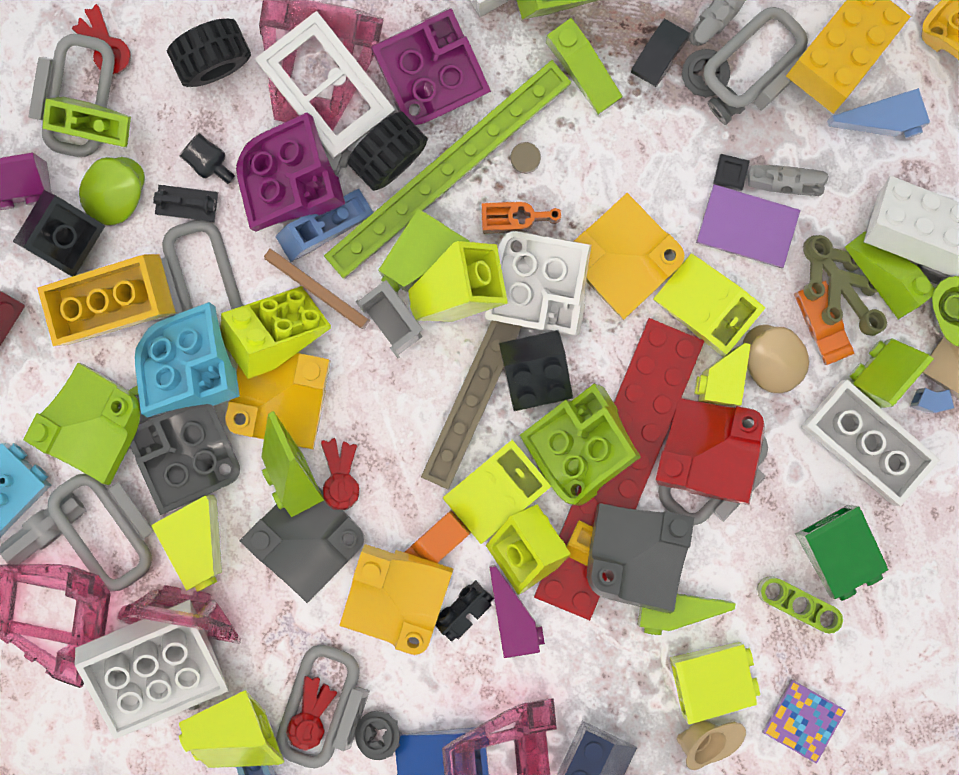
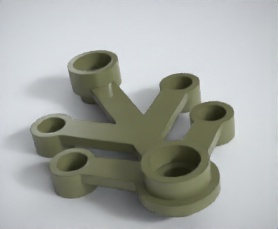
M813 235L806 239L803 244V252L810 261V282L804 286L803 290L806 298L815 301L823 296L825 293V287L822 284L823 269L829 276L828 307L822 311L823 321L827 325H834L842 320V294L859 317V328L863 334L875 336L884 331L887 327L885 315L877 309L869 311L852 288V286L860 288L867 296L877 293L874 286L873 289L870 288L868 282L870 284L871 282L866 276L852 273L859 269V266L856 262L855 264L851 262V255L846 251L833 248L831 241L823 235ZM834 261L843 263L844 268L848 271L839 269ZM812 287L816 289L817 294L813 292ZM830 312L834 314L835 319L831 317Z

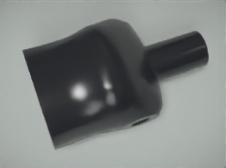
M199 132L179 155L202 178H208L216 174L226 184H229L235 177L230 170L222 165L225 160V152L217 145L208 141Z

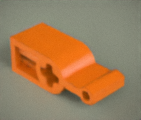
M526 202L482 203L483 234L509 233L511 231L526 232L531 229L534 222L549 221L552 224H556L561 220V210L553 208L550 211L534 212L532 206ZM519 210H523L524 215L530 217L525 219V224H519L518 219H513V216L518 215Z
M825 280L822 282L825 287V293L817 300L811 301L807 299L803 290L795 293L794 296L826 366L855 353L844 330L843 320L834 325H827L822 319V311L828 307V284ZM812 287L813 292L817 294L816 289ZM830 312L831 317L835 319L834 314Z
M450 510L413 543L405 553L438 563L470 535L471 532Z

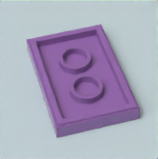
M714 184L696 243L784 268L800 210Z

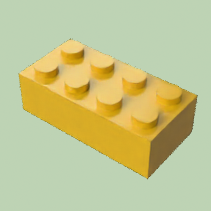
M846 0L791 68L786 77L834 114L911 16L891 0Z
M160 254L140 255L37 287L53 347L71 345L176 313Z

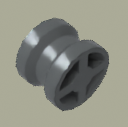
M726 87L731 93L737 95L730 87ZM713 97L708 101L711 111L724 125L731 121L733 115L741 114L745 110V107H731L719 97Z

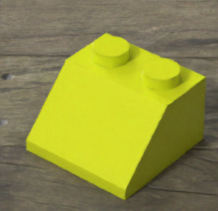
M744 343L737 346L726 356H723L704 370L700 377L697 376L694 394L699 395L698 402L730 407L742 405L751 344Z
M538 504L511 515L486 544V547L518 595L558 569L571 555L564 541L561 540Z

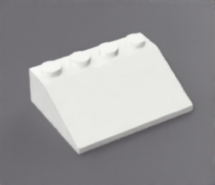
M190 600L75 648V667L114 740L229 691L204 627Z

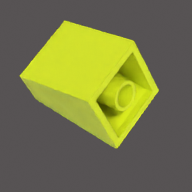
M454 242L408 290L410 308L417 321L454 322L508 304L497 244Z
M213 494L205 495L151 525L186 591L195 588L199 592L218 582L215 576L222 573L217 499Z
M736 642L669 657L682 716L688 724L757 705L756 696H760L757 678H751L749 669L750 666H754L750 648H745L743 643Z
M246 690L179 722L182 732L179 735V740L183 749L186 752L190 751L196 761L200 760L208 768L266 766L284 763L265 710Z

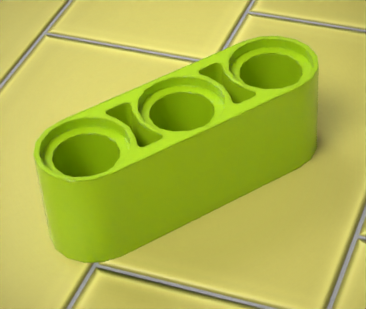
M772 576L765 577L758 583L757 594L765 603L824 633H835L842 627L843 615L836 607ZM771 583H777L780 588L779 595L774 599H768L765 593L766 587ZM798 597H804L807 602L806 609L801 613H796L793 609V602ZM831 611L834 615L833 623L823 627L820 623V617L823 612Z

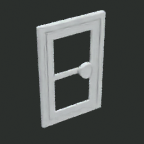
M317 11L255 58V61L300 116L308 112L313 116L321 143L333 159L395 112L394 107ZM315 36L339 67L331 69L328 79L307 96H304L279 62L311 37ZM348 77L372 108L338 135H335L311 105L310 101L330 85L342 86Z

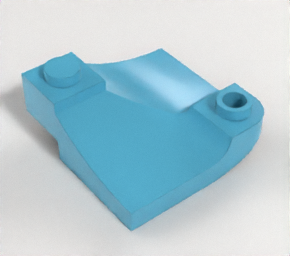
M210 302L155 323L147 329L136 347L135 370L141 414L147 418L190 406L205 404L214 406L240 396L236 369L230 362L222 339L216 307Z

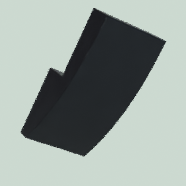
M664 18L631 69V73L657 87L671 68L674 58L688 41L690 32Z

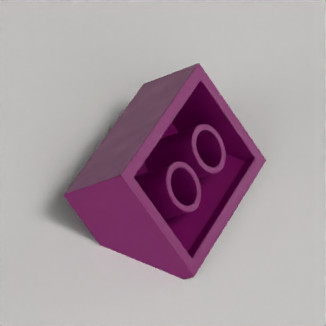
M33 152L0 158V210L14 208V203L26 202V205H35L44 190L52 193L47 162Z

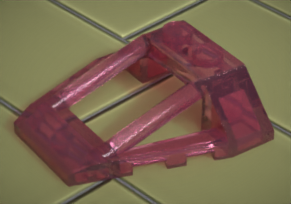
M263 0L259 28L264 51L277 42L276 28L290 32L317 11L338 38L344 39L343 45L351 55H353L355 45L363 46L357 62L365 72L367 71L374 58L370 47L380 42L384 18L359 9L316 0ZM297 49L282 61L281 67L290 78L292 77ZM269 78L268 86L274 120L287 122L298 117L297 112ZM346 79L342 86H334L331 99L316 96L310 101L311 105L332 131H334L356 91V87L350 80L347 84Z
M61 564L0 565V639L6 644L12 643L25 653L23 656L30 662L36 661L46 668L45 673L53 679L81 688L84 682L75 667V648L105 636L111 593L99 575L74 566ZM18 582L65 591L66 597L75 599L76 606L72 632L13 621ZM21 635L68 645L57 651V656L55 657Z
M164 585L163 590L153 589L134 603L122 606L117 615V620L121 623L133 624L146 619L208 631L207 636L214 640L236 644L241 642V637L220 605L211 599L210 593L193 591L192 596L181 594V588ZM190 600L196 614L155 606L158 604L173 607Z
M554 698L530 701L517 705L448 743L442 748L444 775H477L474 750L514 740L517 775H550L546 731L557 729ZM516 722L514 728L494 732L498 729H501L507 725Z

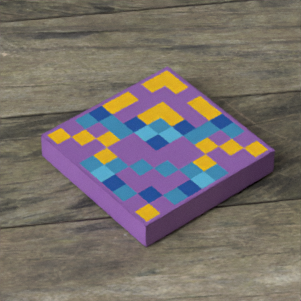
M791 679L762 733L817 764L846 710Z

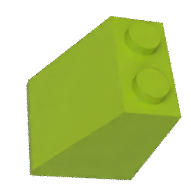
M418 208L378 269L382 276L381 281L387 280L397 293L400 288L408 292L454 242L470 241Z

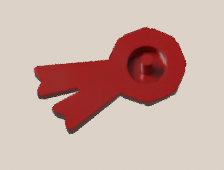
M96 4L92 9H85L92 28L82 18H79L78 25L73 26L72 30L77 34L104 40L114 53L113 75L120 74L130 65L131 51L124 41L109 36L101 9ZM94 50L93 60L101 70L102 55L99 51Z
M332 438L329 442L321 440V446L331 474L323 484V499L332 509L348 510L358 501L359 484L349 474L357 445H349L343 441L339 457L335 438Z
M304 676L302 712L291 718L286 730L291 745L305 751L320 744L325 730L319 717L337 695V691L330 689L325 683L318 693L319 677L311 679L308 676Z

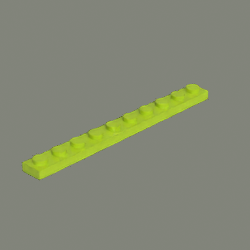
M553 60L549 61L328 251L324 257L343 279L347 278L404 229L418 208L422 211L426 210L569 87L571 81Z

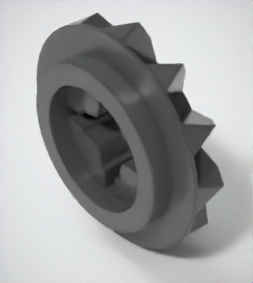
M701 49L695 51L686 59L681 75L685 87L693 95L705 98L716 95L708 85H705L703 77L694 73L702 71L705 62L707 63L717 51ZM727 60L716 70V73H718L716 77L725 87L730 79V67Z
M372 711L365 714L358 722L355 731L356 744L361 753L372 760H384L393 756L396 749L400 747L399 740L402 735L397 725L398 721L393 719L387 712ZM375 729H386L385 734L382 736L384 742L381 740L371 742L377 734Z

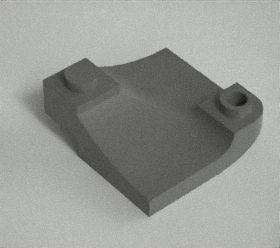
M211 404L171 410L139 424L130 445L160 515L230 485L236 481L240 474V465L217 413ZM228 464L231 467L230 473L228 475L220 474V465Z
M318 486V488H319V490H320V492H321V494H322V496H323V490ZM322 501L293 517L290 516L285 508L280 510L276 504L239 541L260 562L265 564L308 603L362 548L364 534L361 528L343 510L332 509L325 501ZM346 533H350L354 537V542L351 545H346L343 542V536Z
M599 503L596 506L587 564V580L591 589L599 596L613 601L669 614L674 612L684 561L688 548L691 546L694 517L669 511H643ZM603 572L605 573L606 577L610 580V582L604 581V579L602 578Z

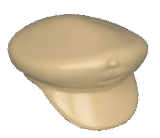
M759 325L746 334L743 344H751L747 368L759 387L771 393H785L794 389L804 380L809 369V355L803 342L792 330L785 327Z

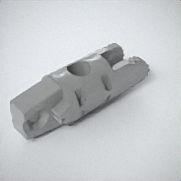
M713 0L710 6L699 16L700 21L689 35L690 44H693V46L703 45L709 42V39L715 34H720L729 21L737 15L746 0Z
M751 165L748 186L770 192L821 196L824 193V186L829 176L824 171L779 165Z

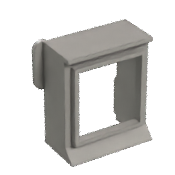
M387 280L359 301H355L363 312L367 311L392 345L390 349L397 358H400V353L423 337L420 332L424 329Z

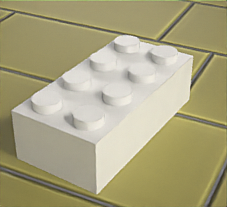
M890 175L877 195L864 242L952 277L959 276V202Z
M847 379L840 381L801 426L893 506H901L940 461L935 454Z

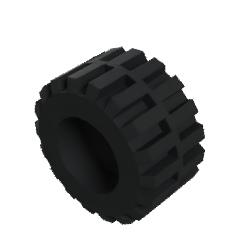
M229 18L216 19L200 24L181 34L167 48V54L182 85L186 87H198L218 81L240 69L251 57L250 49L236 20Z
M400 111L388 116L375 126L354 148L347 163L373 191L379 190L395 180L415 161L424 150L428 138Z

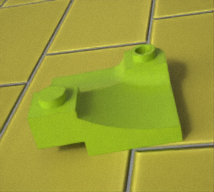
M77 363L67 382L53 401L40 414L36 413L23 440L44 454H49L71 465L100 483L110 485L132 443L139 425L140 407L138 399L130 391L85 364Z
M595 383L572 401H563L519 435L556 494L564 502L576 506L583 505L598 494L599 488L641 457L619 418V410L605 388ZM580 485L582 490L577 496L575 490Z

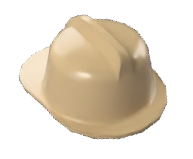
M705 720L694 723L689 729L677 736V742L687 756L686 766L690 770H698L732 755L744 742L746 729L741 723L737 722L726 723L721 726Z

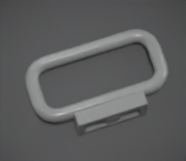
M777 7L766 8L758 13L708 60L703 73L705 82L727 105L740 108L753 102L762 111L792 82L786 75L806 50L808 43L807 34L802 26L785 10ZM770 19L778 20L793 34L796 40L795 45L744 94L734 95L716 77L717 68Z
M69 34L57 43L53 59L38 57L28 118L43 120L46 98L59 97L66 54L72 46L94 49L101 53L103 61L95 104L107 108L115 63L112 48L104 40L96 37ZM42 129L44 143L52 151L60 154L86 157L93 154L100 145L99 141L90 139L84 145L61 142L55 138L54 131Z
M194 220L169 229L164 235L162 247L165 258H161L176 312L169 315L170 317L193 308L174 243L181 236L201 231L208 234L231 310L243 306L221 233L209 221Z
M745 420L743 423L745 428L753 426L749 420ZM765 436L758 466L764 461L768 452ZM757 469L753 491L766 476L759 469ZM659 485V499L669 512L694 517L693 525L702 524L713 513L724 522L740 505V503L711 498L698 512L689 513L672 498L670 493L671 487Z
M78 474L58 486L50 494L48 512L100 586L110 591H120L132 585L149 571L152 555L143 539L154 531L119 482L107 490L104 484L89 475ZM81 486H89L94 491L139 555L140 561L138 565L118 579H112L105 573L61 511V500Z
M317 645L309 649L304 655L276 737L281 754L288 761L315 769L329 762L335 748L341 751L351 748L356 727L361 719L370 691L356 687L360 670L357 661L349 653L328 645ZM318 657H326L344 664L348 672L322 751L317 756H309L293 750L289 746L286 730L291 718L297 714L303 696L304 676L309 677L313 663Z

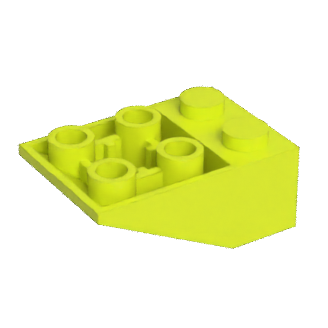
M692 253L653 298L656 303L696 336L704 340L707 345L722 357L731 351L765 309L761 303L744 289Z
M302 286L221 313L220 331L224 345L247 379L276 369L331 329L330 323Z
M511 440L447 493L443 500L478 542L482 544L496 533L511 515L523 511L552 486L517 444Z

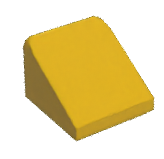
M579 520L566 547L571 553L570 558L587 566L593 527Z

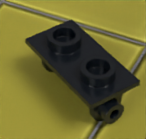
M158 185V192H155L153 197V203L156 204L155 215L215 222L219 192Z
M475 580L471 585L462 589L459 598L450 607L444 608L439 613L435 626L451 642L455 638L459 640L473 625L466 616L470 613L478 620L492 606L490 602L494 597Z

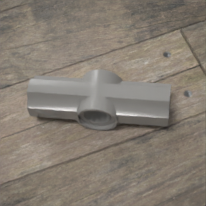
M72 492L60 502L61 511L71 524L87 511L83 503ZM48 508L30 517L23 523L21 530L1 544L0 555L12 568H16L37 550L44 549L62 535V532L51 518Z

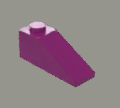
M489 566L503 657L510 658L540 653L539 645L545 644L542 626L536 627L534 618L497 566Z

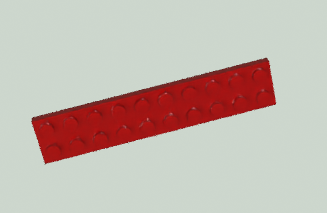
M648 318L614 400V404L619 410V418L641 457L599 488L598 494L587 503L580 506L571 505L559 534L565 545H567L579 520L593 527L596 506L599 503L636 510L673 420L677 401L682 398L705 342L704 340ZM580 485L576 493L577 496L581 493L582 490ZM568 557L558 569L540 581L534 598L590 621L600 596L591 589L588 583L587 566ZM603 572L602 578L604 579V581H607V577Z

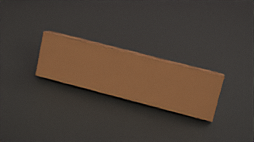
M271 248L264 255L265 260L359 328L365 329L371 321Z

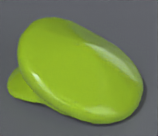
M105 157L95 161L85 173L79 188L80 203L86 214L103 225H116L127 220L133 214L140 200L141 190L145 181L142 167L136 161L127 157Z

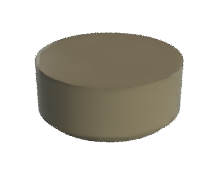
M523 142L513 148L511 164L516 171L527 174L538 168L541 155L539 149L534 144Z

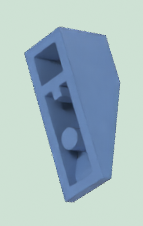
M917 88L833 115L828 119L827 123L829 127L893 137L904 134L905 138H910L923 133L922 128L928 125L930 120L920 90Z
M360 189L345 195L344 205L322 215L303 216L287 224L275 236L290 262L316 250L360 224L374 213Z

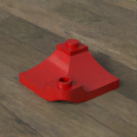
M680 398L677 401L667 442L661 454L656 482L658 485L686 490L695 495L750 505L765 433V423L762 415L754 409L739 406L725 407ZM745 420H753L754 425L751 428L743 427Z

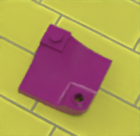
M452 8L445 9L370 47L392 93L398 112L402 111L415 125L433 120L491 92L467 36H464ZM412 104H417L419 107L416 115H411L409 112V107Z
M308 112L254 137L245 145L236 163L238 184L249 228L255 232L287 220L313 214L322 215L345 204L339 177L335 175L319 138L314 118Z

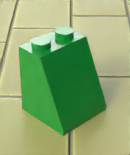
M846 505L795 533L830 598H840L841 601L846 600L857 593L855 588L865 583L867 586H871L884 578L882 574L889 570L859 506Z

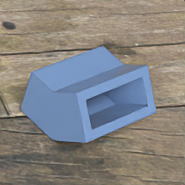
M921 388L916 390L910 407L930 414L953 409L954 405L950 390L934 392L927 388Z

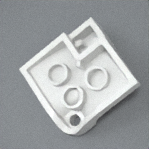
M521 231L507 233L499 243L498 253L508 304L487 310L485 319L540 330H559L561 333L571 335L580 334L585 308L586 278L592 245ZM517 240L522 243V249L519 252H516L513 248V244Z

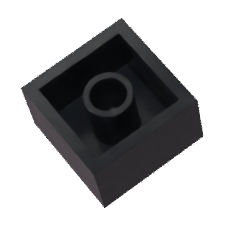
M44 190L13 242L73 277L76 276L105 225L57 195Z
M559 330L499 343L513 411L573 399L566 354Z

